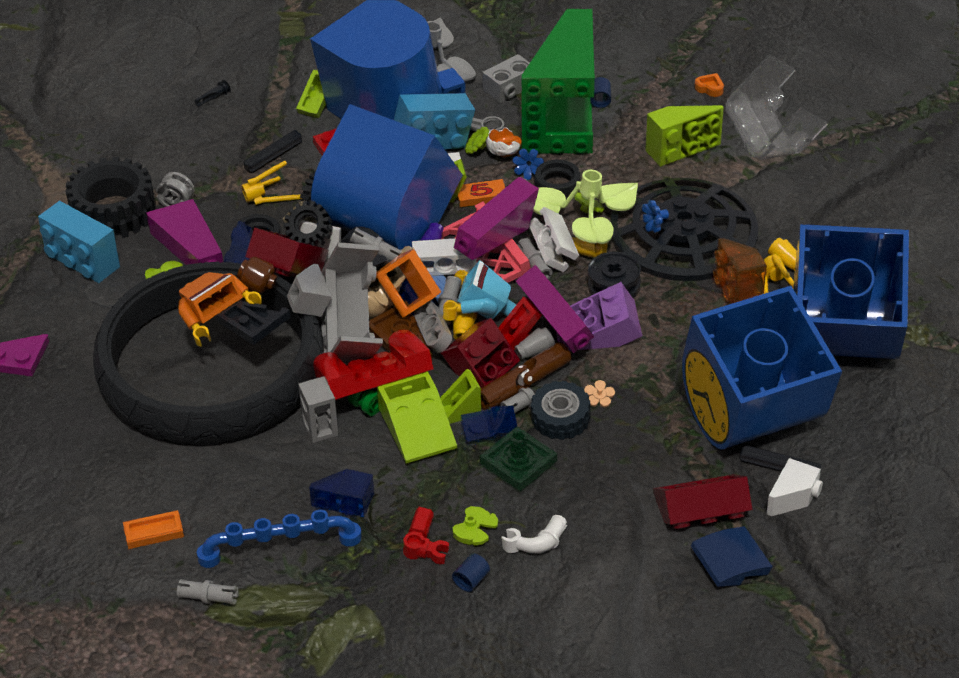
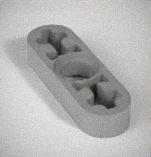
M430 300L414 311V317L426 344L435 352L440 353L450 345L452 334L445 319H443L440 308Z

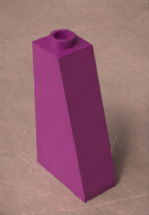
M522 177L516 178L458 227L453 248L474 260L528 230L539 188Z
M193 199L146 212L151 235L185 265L223 262L222 252Z
M536 265L516 280L523 292L573 353L584 348L594 338L588 327Z

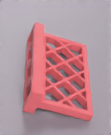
M481 202L475 205L476 212L486 204ZM476 212L444 227L442 239L449 234L457 235L458 227ZM513 239L483 254L482 258H477L476 260L477 262L479 260L487 266H495L494 272L507 283L521 277L531 269L529 259ZM490 252L500 253L498 260L487 258ZM501 267L513 270L507 274H499Z

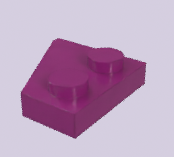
M48 334L1 342L0 372L32 377L49 344Z

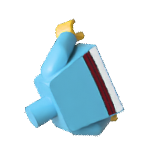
M480 260L469 273L465 270H458L454 276L462 281L460 285L461 291L457 300L461 304H457L453 300L446 301L443 306V319L448 321L455 320L457 312H462V314L478 313L487 319L492 318V320L499 312L508 316L516 306L515 303L508 299L511 286Z

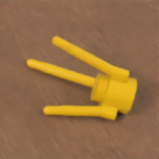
M283 161L257 177L247 180L248 183L242 184L241 188L246 202L254 201L255 205L267 202L301 199L300 195L262 197V195H265L264 187L280 181L281 178L278 176L261 182V180L286 166L287 162Z
M776 254L766 257L762 263L764 270L760 272L763 294L768 293V279L779 281L784 277L788 284L794 288V281L790 277L781 258Z

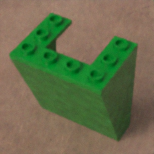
M566 9L521 75L522 149H526L528 153L532 149L537 150L538 154L593 153L592 103L590 101V97H594L595 82L592 9Z

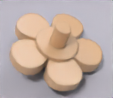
M598 380L594 386L587 385L584 392L589 395L590 406L595 407L599 402L600 406L608 407L611 404L610 398L615 396L614 388H605L606 383Z

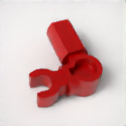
M423 507L416 509L408 534L404 537L403 554L408 559H426L427 557L431 558L436 564H445L446 554L438 552L448 553L450 543L443 540L431 542L430 539H427L434 517L431 509Z

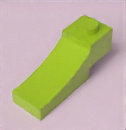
M317 69L312 71L296 110L300 114L319 118L326 105Z

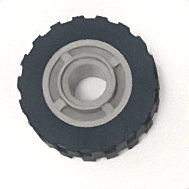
M553 381L550 384L543 385L532 396V424H534L537 431H540L543 436H548L550 439L565 440V438L571 439L576 435H580L588 427V422H590L591 418L589 395L584 392L582 387L577 386L573 382Z

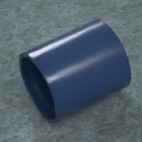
M604 77L595 78L594 97H590L592 105L597 108H604L611 103V83Z
M472 553L452 573V579L460 589L471 592L489 573V564L480 555Z

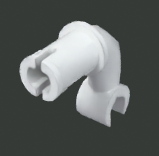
M553 515L546 528L541 530L538 536L534 538L522 537L520 531L514 528L506 529L507 538L502 536V547L508 553H515L521 550L528 553L541 554L558 546L559 538L567 527V521L560 515Z

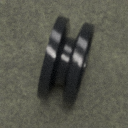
M614 251L601 253L594 257L588 265V289L590 294L594 295L622 282L632 298L636 297L641 285V266L638 260L629 254Z

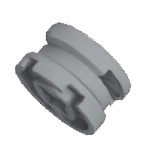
M169 172L157 186L156 192H158V195L156 197L165 207L190 200L195 191L194 185L185 175L178 172Z

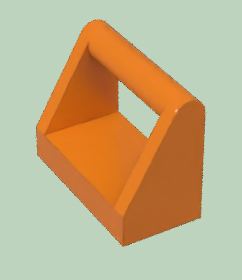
M414 249L401 253L376 272V278L402 318L441 293V290ZM399 266L419 297L408 306L387 276V273Z

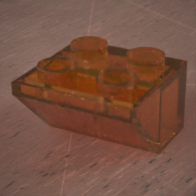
M725 238L718 239V249L715 250L716 269L713 270L715 282L722 287L724 298L733 304L764 294L767 265L758 250Z

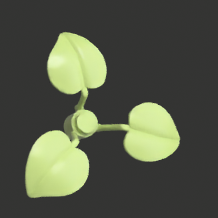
M586 170L582 174L581 182H576V187L567 199L557 189L540 187L533 211L540 214L539 211L546 207L559 214L560 208H566L580 190L582 197L589 200V218L581 217L576 219L572 224V232L577 238L585 242L605 244L613 236V226L606 218L593 217L594 199H599L600 203H605L612 210H629L635 205L638 183H619L601 186L602 174L596 170Z

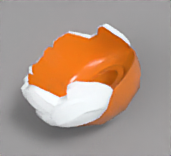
M507 127L499 131L496 129L490 130L486 138L488 150L494 155L501 157L515 155L522 145L521 138L515 136Z

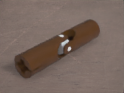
M557 342L526 361L523 365L514 368L482 387L481 408L485 412L491 411L499 406L502 401L519 393V389L530 387L532 383L545 378L571 361V354L568 348L563 343Z

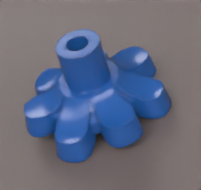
M521 149L519 151L521 157L515 156L513 158V163L518 165L514 172L517 175L524 173V179L530 180L532 173L535 175L536 169L544 161L543 158H537V150L532 149L528 153L526 149Z
M648 200V204H642V211L646 213L643 215V221L645 223L648 222L645 227L646 231L659 232L662 221L669 218L668 210H660L655 200Z

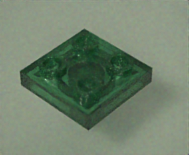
M515 427L480 455V464L521 491L557 462L558 453L519 427Z

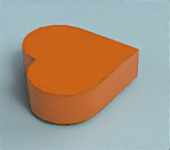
M715 73L696 78L694 88L699 93H706L711 97H719L723 94L724 84L719 75Z

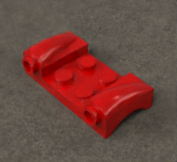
M403 329L394 332L389 337L390 353L379 352L374 354L373 358L367 360L356 359L350 361L346 366L338 358L337 354L326 352L315 358L313 366L316 378L324 376L335 399H339L433 370L430 350L414 333Z

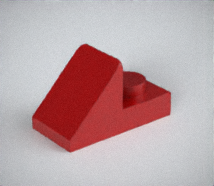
M522 297L498 327L513 350H515L514 347L533 332L531 329L540 319L542 313L530 299Z

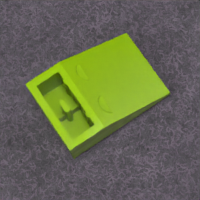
M722 105L667 106L648 113L645 151L661 167L721 145L724 107Z
M428 371L377 387L379 410L406 463L457 448V443L438 390Z

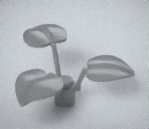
M441 17L434 21H428L433 49L438 48L440 61L442 62L437 67L438 72L454 68L464 82L475 78V70L464 59L455 56L450 57L448 60L444 58L443 48L451 46L454 37L445 26Z

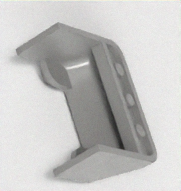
M338 242L321 271L331 293L330 305L326 307L322 317H320L323 353L332 352L337 354L344 364H348L356 359L367 360L373 358V355L378 353L379 348L383 344V339L375 338L374 333H369L368 288L371 282H374L376 279V267L373 266V260L379 252V246Z

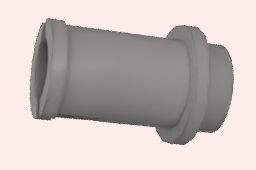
M521 388L519 393L502 401L500 404L501 408H508L503 411L507 417H511L525 407L530 408L532 396L535 395L530 388Z

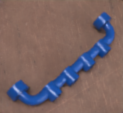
M316 510L311 514V519L300 521L296 514H288L284 516L282 524L271 525L270 520L266 518H260L255 521L254 528L243 529L241 524L232 522L226 526L225 532L210 536L197 549L198 563L205 568L218 565L221 556L217 545L228 543L230 546L236 547L246 540L257 539L259 542H268L272 536L279 535L295 538L301 532L312 530L315 533L323 534L332 527H339L338 533L341 544L355 546L362 539L361 527L344 516L328 517V513L325 510Z

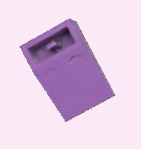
M622 282L570 305L594 336L584 348L579 350L620 347L642 337L635 301ZM557 334L558 342L563 343L568 348V350L571 351V349L566 345L562 338Z

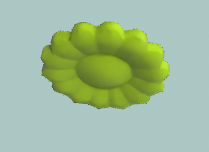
M488 127L477 129L468 139L465 147L467 154L476 152L478 148L482 150L486 147V138L489 135Z
M577 192L574 198L582 204L580 210L589 213V200L583 198L581 193ZM594 199L593 211L603 212V205Z

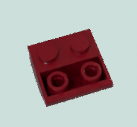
M492 318L475 323L450 344L446 350L441 352L456 375L461 376L466 369L471 370L480 388L504 375L520 361Z

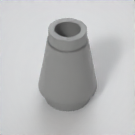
M546 327L542 329L537 328L514 348L518 357L524 360L554 345L555 341Z

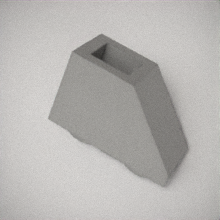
M313 264L296 275L287 298L292 311L295 313L322 317L326 307L330 305L331 293L328 290L325 278L318 264Z

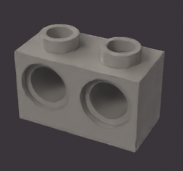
M517 54L483 71V91L499 103L521 93V75L530 62Z
M325 377L299 383L302 420L312 442L338 436L335 397Z

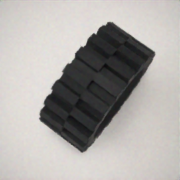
M113 157L112 161L100 158V163L95 164L94 161H90L87 163V168L80 166L77 168L78 174L72 173L69 176L70 181L66 182L65 190L68 205L113 229L114 237L121 235L123 239L129 237L128 232L132 231L136 234L140 232V226L145 228L148 226L146 212L156 210L151 175H149L146 167L142 169V164L139 162L132 165V159L125 158L123 162L120 161L119 157ZM121 196L127 198L113 204H95L107 197Z

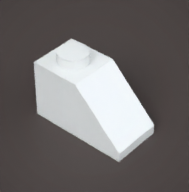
M789 458L769 494L767 515L775 516L808 507L812 498L818 497L823 486V482L819 481L821 469Z

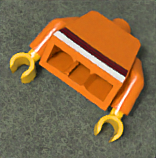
M208 272L193 282L187 283L185 287L179 290L181 299L178 312L189 330L193 329L195 343L201 347L202 344L199 338L205 336L211 341L208 328L200 326V323L204 324L241 298H245L249 304H261V295L254 291L248 292L249 288L233 274Z

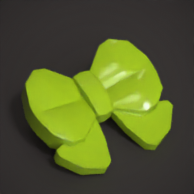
M468 507L465 509L464 522L452 527L453 537L464 544H473L474 546L484 544L489 540V537L484 531L479 529L480 526L497 528L498 518L495 513L490 514L481 507Z

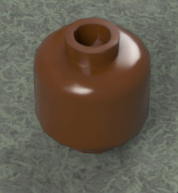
M255 256L249 260L245 259L237 273V278L249 288V291L258 292L260 295L266 292L267 289H273L278 276L274 275L275 268L273 264Z

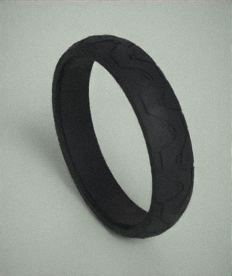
M204 262L175 267L140 282L127 291L112 306L101 324L94 343V375L102 395L105 396V401L110 408L135 429L137 428L138 431L150 437L174 444L194 446L218 445L225 442L239 441L270 429L277 422L280 423L301 404L298 384L316 379L313 366L314 360L323 353V335L317 316L292 311L287 298L292 285L278 276L273 289H267L266 292L261 294V304L267 305V309L280 312L282 307L290 311L291 318L287 322L298 334L301 345L297 356L289 368L268 387L233 402L195 407L172 405L154 400L132 388L116 369L117 362L124 345L143 324L166 311L179 307L181 299L179 290L185 287L187 283L193 282L208 272L230 273L237 277L241 263ZM241 298L240 300H238L246 302L245 298Z

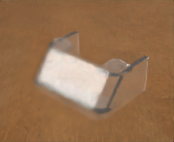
M770 54L764 58L726 102V111L749 153L759 160L802 152L828 125L823 119L800 107L782 126L775 114V111L782 105L784 98L780 87L796 70Z

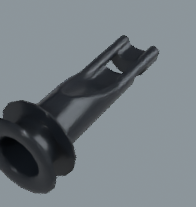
M226 80L218 82L217 87L194 100L196 106L199 107L223 93L227 95V91L231 92L230 85Z

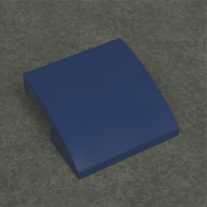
M745 526L721 530L701 537L691 544V548L717 587L741 585L745 577L768 575L773 567Z

